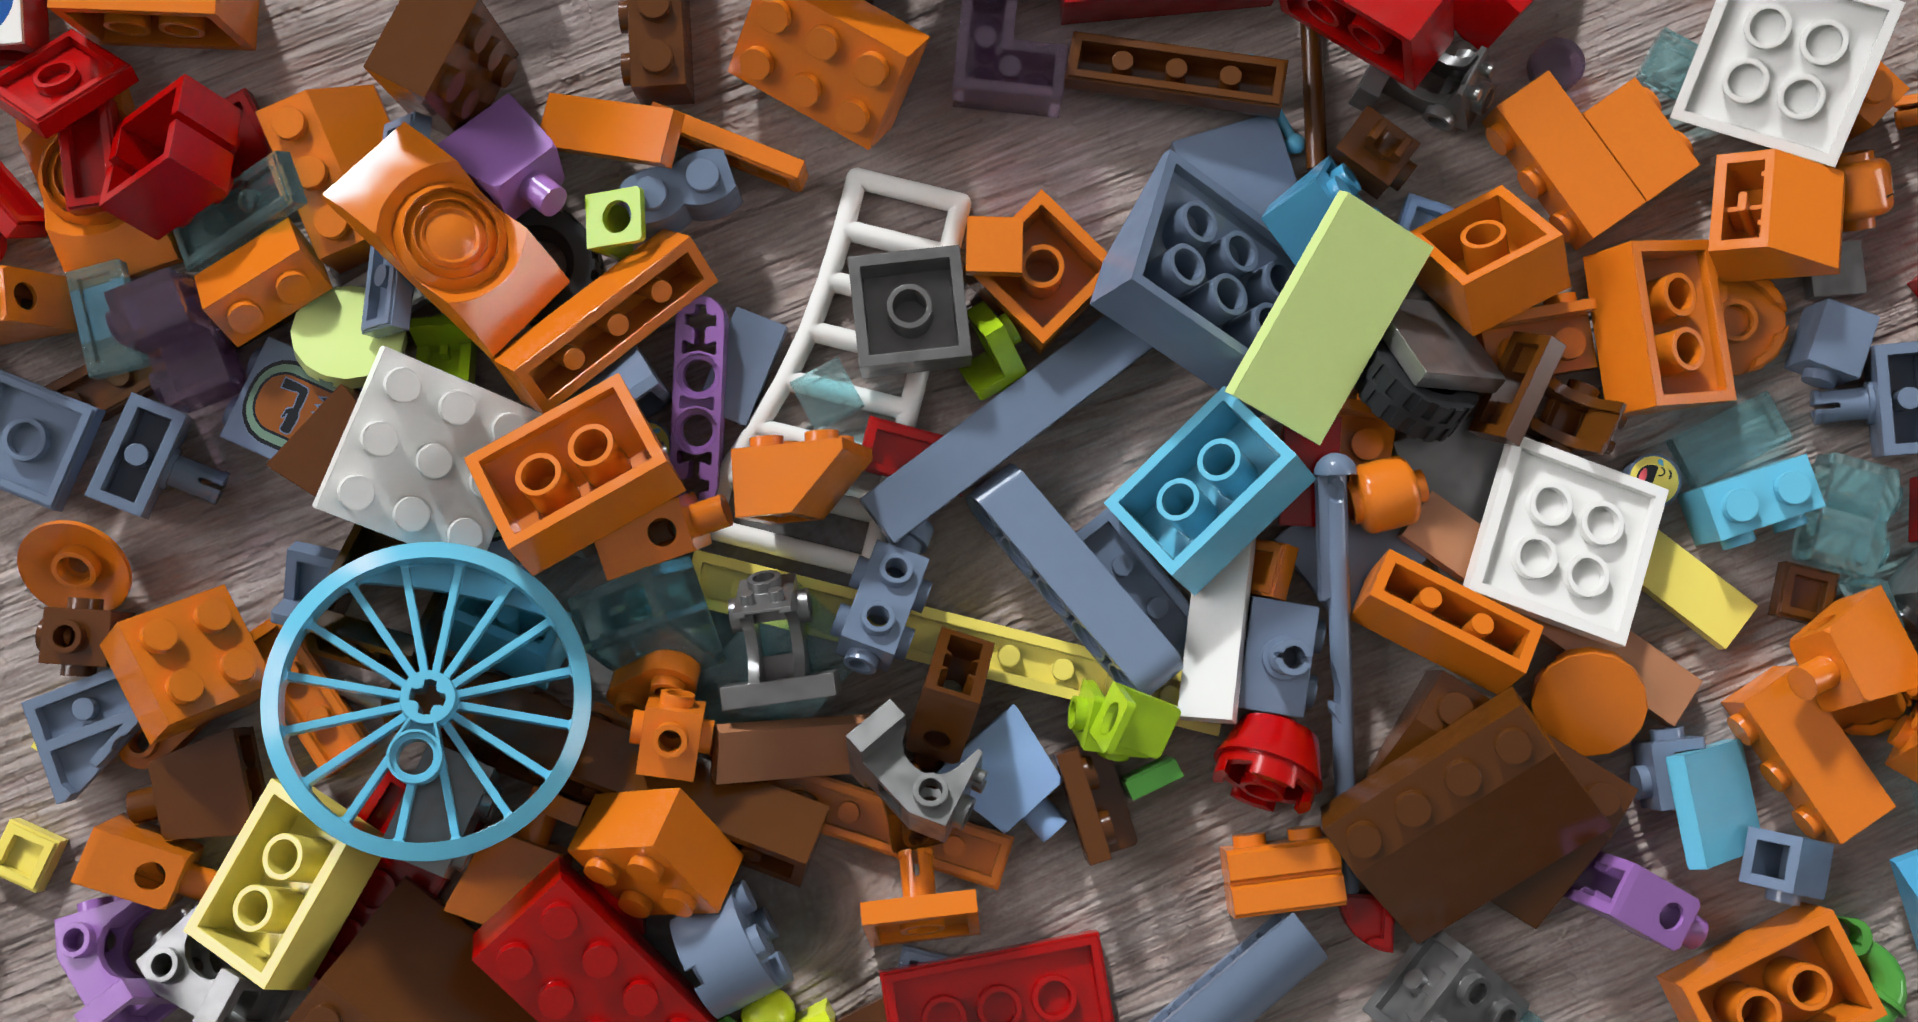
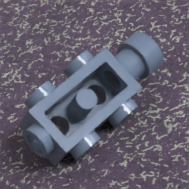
M926 520L894 545L886 536L885 538L888 543L877 539L870 559L859 556L848 587L858 590L853 604L850 606L841 602L830 631L831 635L839 637L835 653L845 656V665L853 671L866 675L876 673L877 669L888 672L893 658L901 661L905 660L915 633V629L905 626L910 611L922 613L933 582L923 579L930 559L920 555L927 551L934 532V528L929 521ZM869 616V619H870L874 624H877V625H883V624H885V625H884V626H874V625H872V624L868 621L867 617Z

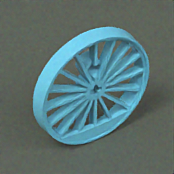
M417 542L396 545L364 555L339 568L315 586L290 614L274 642L264 671L260 700L262 733L271 765L286 793L314 824L332 837L360 851L394 860L438 861L452 859L481 851L512 836L535 819L557 796L570 777L585 743L591 715V677L582 641L571 618L555 596L539 580L523 568L494 553L462 544ZM361 584L404 588L420 669L419 672L416 673L360 591L359 586ZM414 589L449 594L432 670H429ZM351 593L408 676V679H403L316 624L317 620L344 594ZM459 596L491 602L492 604L442 674ZM503 606L546 618L453 679ZM550 629L554 630L559 637L569 662V666L565 668L460 689ZM313 632L400 687L401 691L291 672V667L304 638L308 633ZM565 678H571L573 681L574 705L570 720L461 701ZM290 682L400 701L398 703L286 726L285 694L286 687ZM435 685L440 697L446 700L443 706L433 705L430 714L423 715L422 707L414 701L415 695L426 694L429 686ZM458 712L568 730L569 733L557 763L549 771L466 719ZM401 713L307 776L303 777L289 746L290 736ZM454 721L544 778V783L522 806L512 812L451 722ZM441 728L445 730L504 816V819L494 825L461 837ZM399 729L388 746L386 756L344 816L338 817L313 793L312 786ZM413 742L426 743L433 750L431 766L421 774L411 775L405 773L399 762L403 749ZM389 770L398 780L406 784L394 839H385L371 835L353 825V821ZM440 775L451 839L429 843L406 842L405 838L417 786L429 784Z

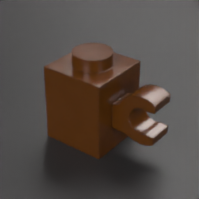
M1367 105L1334 149L1331 157L1338 166L1345 163L1357 177L1361 189L1377 200L1389 186L1398 192L1417 167V164L1411 161L1410 157L1421 143Z

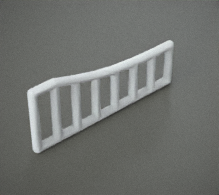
M852 168L849 170L822 265L799 329L774 380L752 414L747 426L744 427L722 460L717 495L723 494L728 504L733 489L731 449L750 447L749 438L762 435L784 436V441H805L804 432L811 431L773 421L790 392L896 418V423L916 428L930 371L907 373L901 397L801 372L815 343L858 353L855 330L824 323L835 293L852 297L849 274L842 273L851 242L888 252L959 245L961 249L967 225V216H969L972 205L971 199L967 194L862 168ZM864 192L947 211L941 241L857 222ZM881 476L880 483L887 478ZM844 494L830 513L869 523L862 554L733 523L730 527L710 533L711 539L714 541L848 574L853 573L860 555L870 559L877 539L887 543L885 534L859 502L860 498Z

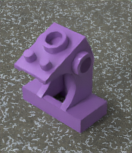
M116 896L101 897L77 904L78 913L54 920L57 959L85 1007L74 1014L77 1022H161L179 1008L152 991L145 977L133 967L128 954L133 945L132 933L134 929L156 909ZM114 933L116 943L112 950H109L107 940L110 934Z

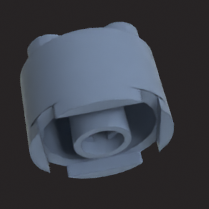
M744 880L731 884L719 913L692 914L690 917L674 915V918L670 920L672 939L685 971L693 969L696 977L702 984L694 989L704 1006L717 1019L732 1014L794 981L786 958L780 950L775 951L771 940L779 937L776 924L766 907L757 910L754 896Z

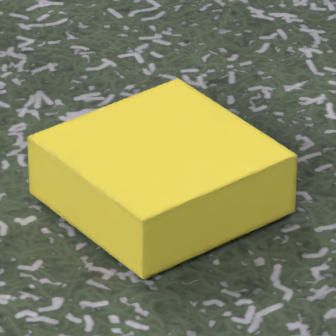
M22 818L10 819L0 839V877L34 893L45 891L69 840Z

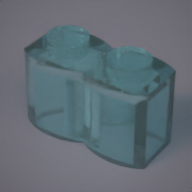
M1837 452L1818 455L1812 470L1826 507L1805 513L1809 523L1796 527L1792 544V560L1851 577H1873L1877 569L1885 564L1890 552V542L1886 538L1887 521L1890 516H1893L1898 511L1902 503L1903 488L1899 485L1900 470Z

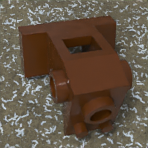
M1514 331L1497 366L1506 378V381L1496 393L1484 394L1468 431L1484 440L1520 446L1525 434L1538 442L1579 457L1603 456L1605 453L1610 454L1615 448L1616 443L1611 439L1616 428L1622 429L1627 422V417L1623 415L1627 404L1598 398L1600 393L1598 389L1579 380L1569 379L1566 385L1561 383L1553 374L1567 345L1550 335ZM1543 395H1545L1549 399L1540 418L1537 419L1534 414Z

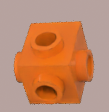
M666 688L661 690L660 695L649 694L645 710L634 709L629 743L640 745L635 774L694 782L698 753L710 755L715 720L704 719L706 701L695 700V694L690 691ZM667 730H672L677 733H670Z

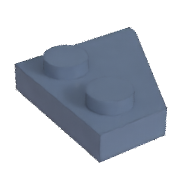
M111 668L21 702L56 804L75 800L141 729Z

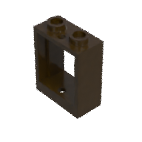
M354 524L327 577L344 565L364 555L408 543ZM433 592L420 619L427 660H429L440 636L443 623L442 613L446 608L449 596L446 593ZM351 593L344 594L317 620L316 624L403 679H408V676L372 623L345 615L353 599ZM386 627L416 673L419 672L413 635ZM313 632L306 635L305 640L309 653L373 671Z

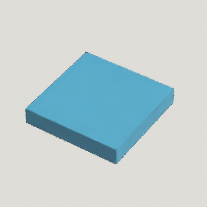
M1738 738L1725 739L1707 744L1706 748L1688 750L1667 756L1665 760L1688 869H1710L1743 856L1748 826L1760 828L1741 740Z

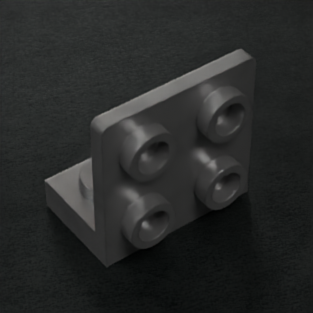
M1441 930L1420 944L1414 941L1362 1010L1376 1022H1519L1530 1004L1472 951Z

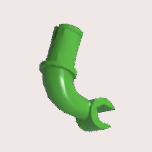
M1837 916L1840 922L1848 926L1850 930L1849 941L1860 962L1868 971L1870 981L1888 1014L1874 1022H1894L1897 1017L1905 1018L1908 1014L1905 1010L1908 996L1906 978L1898 961L1885 947L1873 940L1871 929L1865 922L1857 918Z

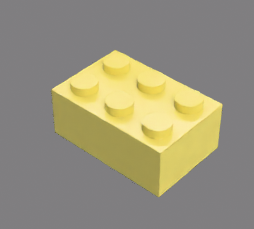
M271 778L183 931L263 990L306 991L382 857L355 849L323 831L296 806L284 790L279 779ZM312 786L313 793L326 807L338 817L344 816L348 809ZM358 816L353 821V825L356 828L383 838L384 834Z

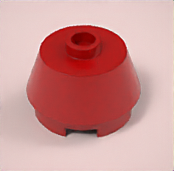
M1249 713L1244 715L1213 754L1216 762L1212 776L1214 783L1227 781L1233 785L1230 793L1231 797L1259 809L1274 812L1276 802L1295 804L1294 810L1298 814H1303L1311 809L1314 796L1323 789L1319 738L1307 727L1284 715Z

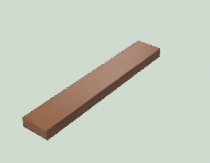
M1431 490L1429 491V500L1422 502L1419 520L1412 525L1402 527L1396 537L1463 584L1481 524ZM1520 614L1544 626L1540 639L1560 653L1568 649L1591 646L1611 650L1623 657L1625 662L1630 664L1634 670L1636 669L1643 680L1648 702L1647 714L1665 727H1674L1703 682L1631 630L1626 646L1614 648Z

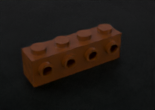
M690 0L619 1L618 17L621 33L628 34L629 53H621V74L624 86H631L641 105L651 106L653 101L664 106L695 104Z

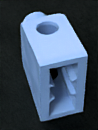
M1014 704L1006 708L965 745L959 763L950 764L946 762L941 769L935 772L936 774L948 773L958 767L977 749H980L983 752L982 769L988 773L985 778L987 783L983 792L980 794L972 790L970 796L976 798L973 808L976 812L1004 834L1023 819L1042 842L1052 837L1068 821L1047 797L1063 780L1020 710Z

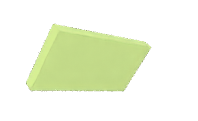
M1339 190L1225 392L1306 439L1321 445L1434 247L1351 193Z

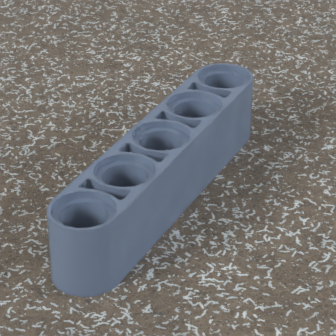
M1009 463L966 496V502L979 523L1115 682L1152 695L1183 669L1182 659L1173 645L1020 468Z

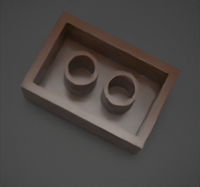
M400 0L363 67L408 114L416 111L432 117L431 128L449 136L491 106L500 88H506L512 82L518 68L517 57L519 54L482 0Z

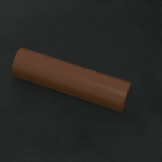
M1073 31L1064 87L1071 90L1279 118L1289 60Z

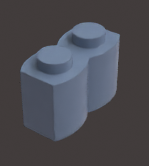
M703 149L690 153L675 163L672 169L652 167L638 171L629 176L619 186L620 189L638 186L644 190L646 238L649 239L664 228L680 232L692 220L711 221L720 219L734 212L743 203L732 168L724 150ZM625 202V205H626V207H627V210H628V213H629V216H630V219H631V210H630V207H629L628 204Z

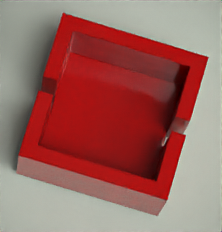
M187 74L182 75L116 124L108 160L113 165L106 170L99 207L158 241L175 228L187 226L197 213L212 203H221L228 196L234 184V177L231 175L234 154L237 152L241 142L238 130L242 110Z

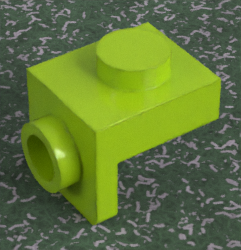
M981 301L967 310V317L985 352L972 359L971 367L959 368V371L980 400H985L993 394L1004 391L1028 372L1014 346L1022 341L1014 324L1005 313L997 317L987 304Z
M444 314L412 318L409 331L417 346L416 360L475 384L477 345Z
M1083 679L1079 696L1074 695L1071 698L1068 708V727L1072 729L1084 751L1096 752L1105 759L1117 762L1128 761L1130 756L1148 759L1149 756L1118 745L1112 756L1103 753L1089 731L1103 704L1105 696L1095 681Z

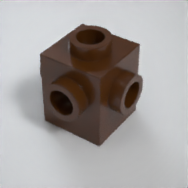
M68 597L67 608L44 607L43 619L39 622L35 634L36 646L40 651L38 663L61 664L60 675L89 677L97 674L98 667H110L100 644L117 622L131 618L136 613L103 610L104 599Z

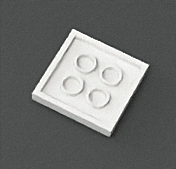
M1716 0L1670 118L1836 167L1906 2L1900 0Z
M381 346L312 506L405 543L447 542L472 546L487 551L497 526L464 457L541 416L542 413L391 348Z
M1527 437L1523 438L1520 446L1504 444L1463 586L1514 612L1614 648L1625 647L1669 490Z

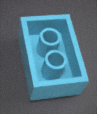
M1225 386L1203 405L1104 502L1109 510L1168 573L1194 596L1316 480V477L1298 455L1239 399L1225 392Z

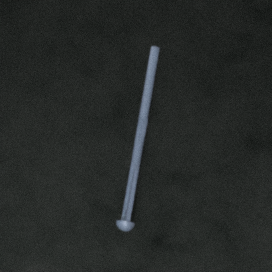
M1329 453L1323 456L1316 463L1313 475L1316 477L1314 488L1318 600L1328 599L1330 667L1334 685V701L1327 700L1328 711L1332 716L1334 798L1356 785L1347 475L1358 473L1353 460L1342 453ZM1341 856L1346 894L1358 893L1359 879Z

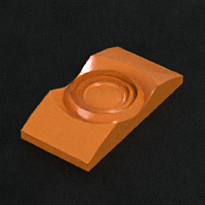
M129 88L112 98L118 105L119 122L136 110ZM15 119L19 146L37 180L43 199L45 230L66 276L75 280L76 293L125 278L133 279L184 262L174 230L157 241L107 211L79 216L67 212L58 132L45 139Z
M403 122L322 194V199L490 358L497 355L570 283V280L554 259L525 226L492 203L479 190L456 159L406 122Z

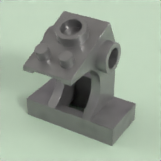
M1481 46L1477 52L1459 49L1455 56L1444 52L1430 70V72L1445 79L1437 94L1419 86L1413 91L1369 64L1348 104L1364 111L1367 105L1373 106L1382 92L1423 114L1424 121L1436 129L1451 131L1453 127L1468 131L1476 115H1484L1492 103L1496 85L1492 83L1491 77L1494 74L1495 65L1489 64L1487 48Z
M775 570L756 572L745 580H740L736 598L728 600V613L733 633L744 632L748 657V681L728 683L719 688L722 711L836 696L842 691L839 668L811 672L805 623L813 622L812 602L809 589H799L796 573L780 574V572ZM787 619L793 652L764 656L760 623Z
M891 699L886 701L846 735L850 773L864 788L870 786L910 830L945 843L953 827L960 830L964 828L976 802V798L970 796L971 791L974 790L981 794L987 783L985 778L988 772L982 769L983 752L980 749H977L958 767L948 773L921 772L905 756L907 753V748L905 747L906 718L905 714ZM926 786H935L938 789L927 788Z
M192 904L182 908L180 915L183 918L178 923L161 930L152 939V946L136 960L152 991L194 1015L195 1017L192 1022H277L294 991L263 990L236 969H220V963L215 954L183 931L197 906L194 907ZM200 960L203 963L202 973L195 969L197 962Z

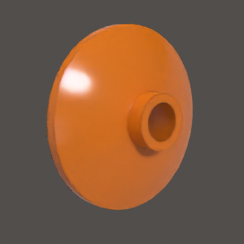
M70 520L50 521L30 531L19 546L17 566L20 576L30 592L48 607L67 608L68 597L104 599L103 610L113 611L123 603L130 592L132 570L125 553L113 539L95 527Z

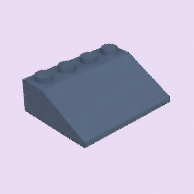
M1169 149L1159 160L1103 260L1090 305L1219 391L1223 386L1227 388L1296 266L1261 220L1262 215ZM1242 402L1257 417L1264 415L1260 411Z

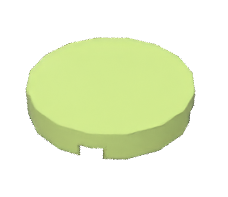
M353 285L335 287L296 312L290 330L296 360L308 376L317 381L320 378L326 382H332L333 387L343 384L351 389L364 386L381 346H386L402 354L404 351L405 354L408 343L406 331L380 339L363 335L361 324L366 288Z

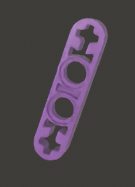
M702 295L676 314L670 461L682 482L683 479L692 478L694 461L682 463V452L693 455L712 453L711 464L708 462L699 463L700 479L709 480V490L700 492L698 501L716 496L719 489L721 463L724 456V407L729 319L723 305L710 297ZM701 306H706L707 314L716 317L715 326L706 327L704 344L709 346L716 344L715 355L699 350L686 353L688 342L699 345V331L697 328L689 325L690 316L699 315ZM698 360H705L713 367L715 378L710 388L697 392L689 387L685 375L690 364ZM700 414L709 419L713 432L706 444L693 446L684 437V424L688 418ZM687 490L678 496L691 493V491Z

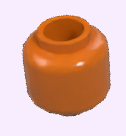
M1874 149L1841 153L1836 167L1833 168L1844 171L1846 175L1843 232L1876 227L1875 217L1889 212L1895 202L1891 164L1885 158L1875 157Z
M1391 456L1357 465L1358 474L1349 475L1347 482L1348 519L1352 525L1360 524L1370 534H1377L1416 523L1421 515L1422 502L1429 500V488L1424 473L1421 469L1413 470L1410 464L1400 456Z

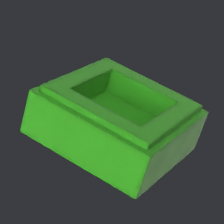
M1164 755L1123 775L1120 781L1127 796L1134 801L1184 777L1176 758Z

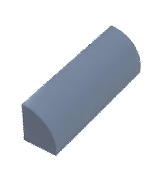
M1293 912L1274 914L1148 1022H1254L1325 962L1328 956Z

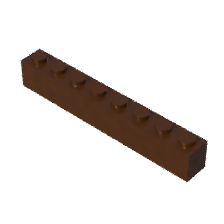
M433 652L428 660L429 670L433 668L436 652ZM448 655L445 657L442 674L453 660ZM461 666L453 679L469 669ZM484 672L460 689L506 679L492 672ZM393 683L388 688L401 691V688ZM435 685L429 686L426 694H416L414 701L422 707L423 715L430 714L433 705L443 706L446 700L440 697ZM521 688L461 700L462 702L570 720L573 714V708L561 704L554 696L541 691L531 693ZM382 698L381 706L400 701ZM591 711L589 728L580 757L570 777L558 794L590 805L594 795L597 793L681 788L741 851L744 856L740 865L797 887L801 886L821 838L830 806L820 803L814 795L806 791H789L767 781L716 785L711 777L712 757L698 753L694 782L637 775L635 773L640 745L629 743L630 730L613 724L603 714ZM458 712L466 719L549 771L557 763L569 733L568 730ZM401 713L384 716V725ZM454 721L451 722L477 761L495 768L499 773L533 786H541L544 783V778ZM441 728L444 747L460 753L445 730Z

